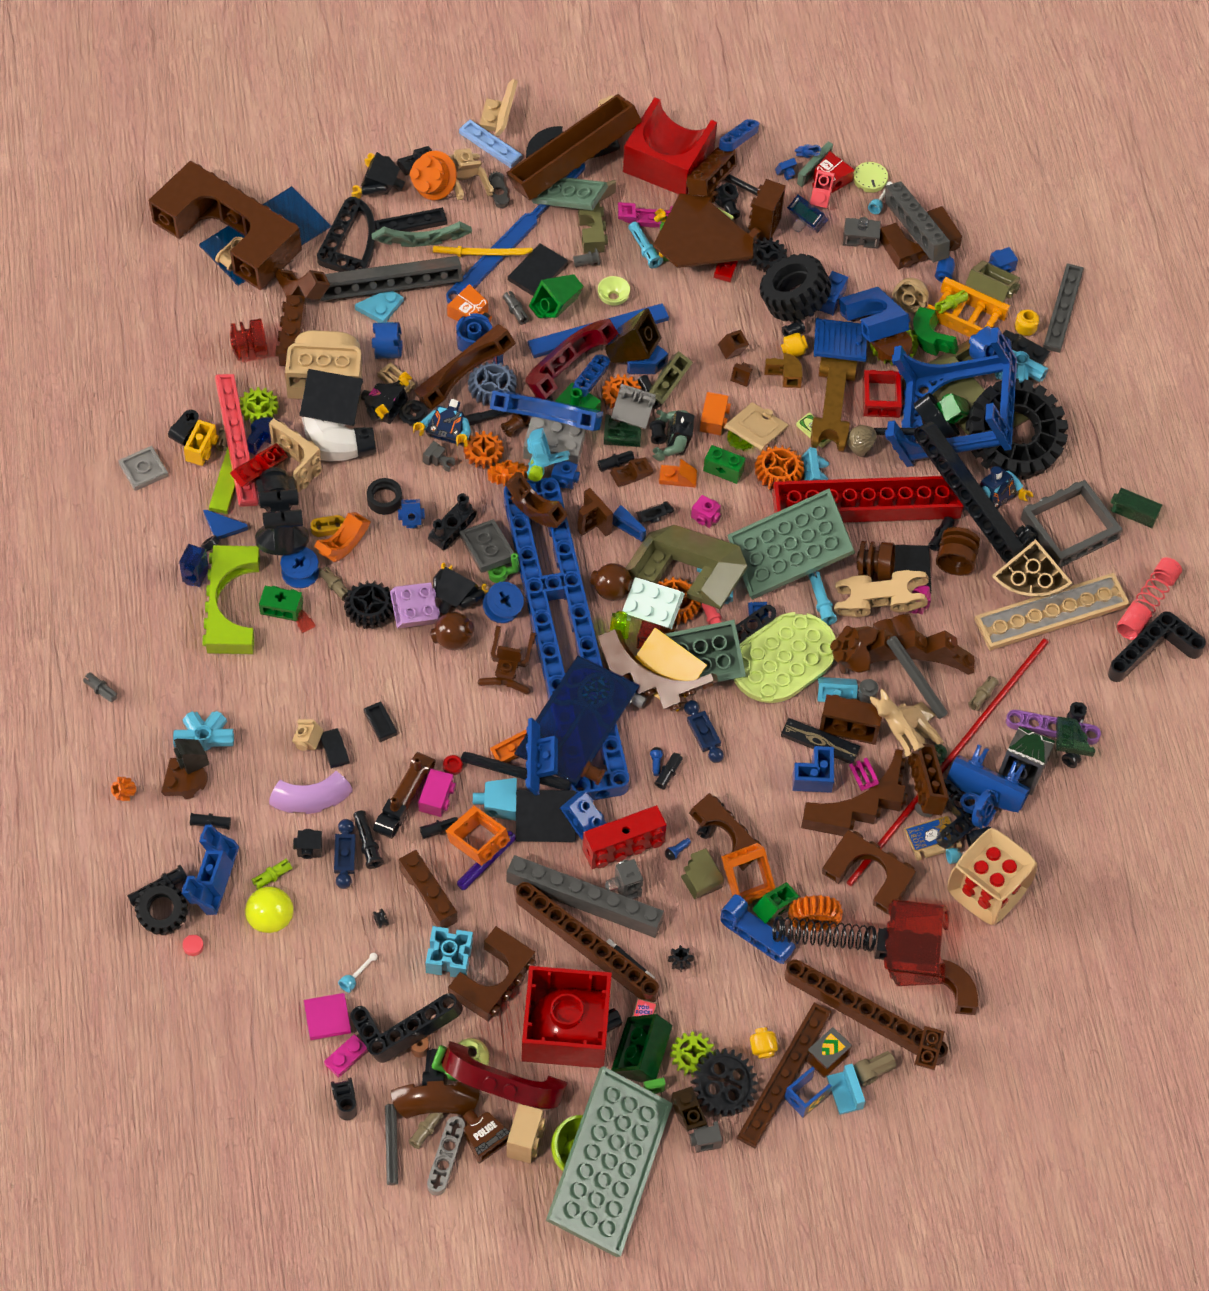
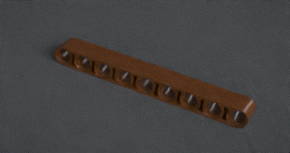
M522 882L516 887V902L519 906L604 972H611V977L636 997L650 1002L657 1000L659 984L656 980L530 883ZM528 893L529 895L525 897L521 896L520 894ZM540 904L544 905L545 907L540 909L536 906ZM554 916H556V917H559L560 919H559V920H552L551 918L554 917ZM572 928L576 931L571 933L568 932L567 929ZM588 940L591 944L586 945L582 942ZM603 952V953H606L607 955L604 956V957H601V956L598 955V953ZM614 965H621L622 968H621V969H616V968H614L613 966H614ZM636 977L639 980L631 981L629 978ZM652 989L654 992L650 994L645 992V990Z
M793 959L787 963L784 976L788 983L917 1055L919 1045L915 1041L921 1040L922 1029L800 960ZM790 970H797L799 973L793 974ZM808 980H814L816 984H810ZM825 990H832L834 994H828ZM843 1000H850L852 1004H846ZM861 1010H868L870 1014H863ZM879 1020H885L888 1024L883 1025ZM903 1030L906 1034L901 1035L897 1031ZM942 1041L940 1048L942 1055L938 1056L936 1065L943 1064L946 1059L948 1046L944 1041Z

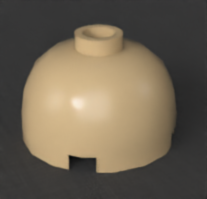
M906 278L896 285L892 295L894 302L900 305L905 312L916 314L919 307L924 308L928 302L929 292L921 280Z

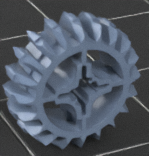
M486 361L485 365L480 364L469 375V393H471L472 399L476 398L477 403L482 401L483 406L491 404L492 392L494 390L516 393V376L512 369L509 370L508 365L503 366L501 362L496 364L493 361L492 364H489Z

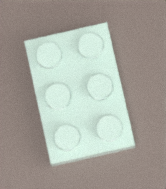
M635 577L622 613L672 629L685 593Z

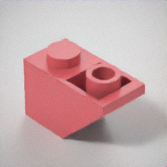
M817 170L810 205L828 208L835 173Z

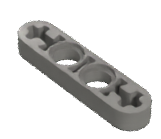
M458 1116L448 1119L429 1174L427 1188L432 1195H441L447 1188L464 1135L463 1128L465 1127V1122ZM458 1123L459 1128L456 1129L455 1137L451 1136L452 1126ZM448 1141L455 1144V1148L451 1151H447L443 1147ZM442 1160L447 1161L449 1167L446 1170H440L437 1167L438 1162ZM438 1174L441 1176V1186H438L437 1189H434L432 1183H436Z

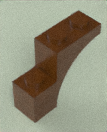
M278 269L275 273L286 298L287 295L305 296L308 299L320 300L330 286L324 272L309 270L300 279L294 275L293 271Z

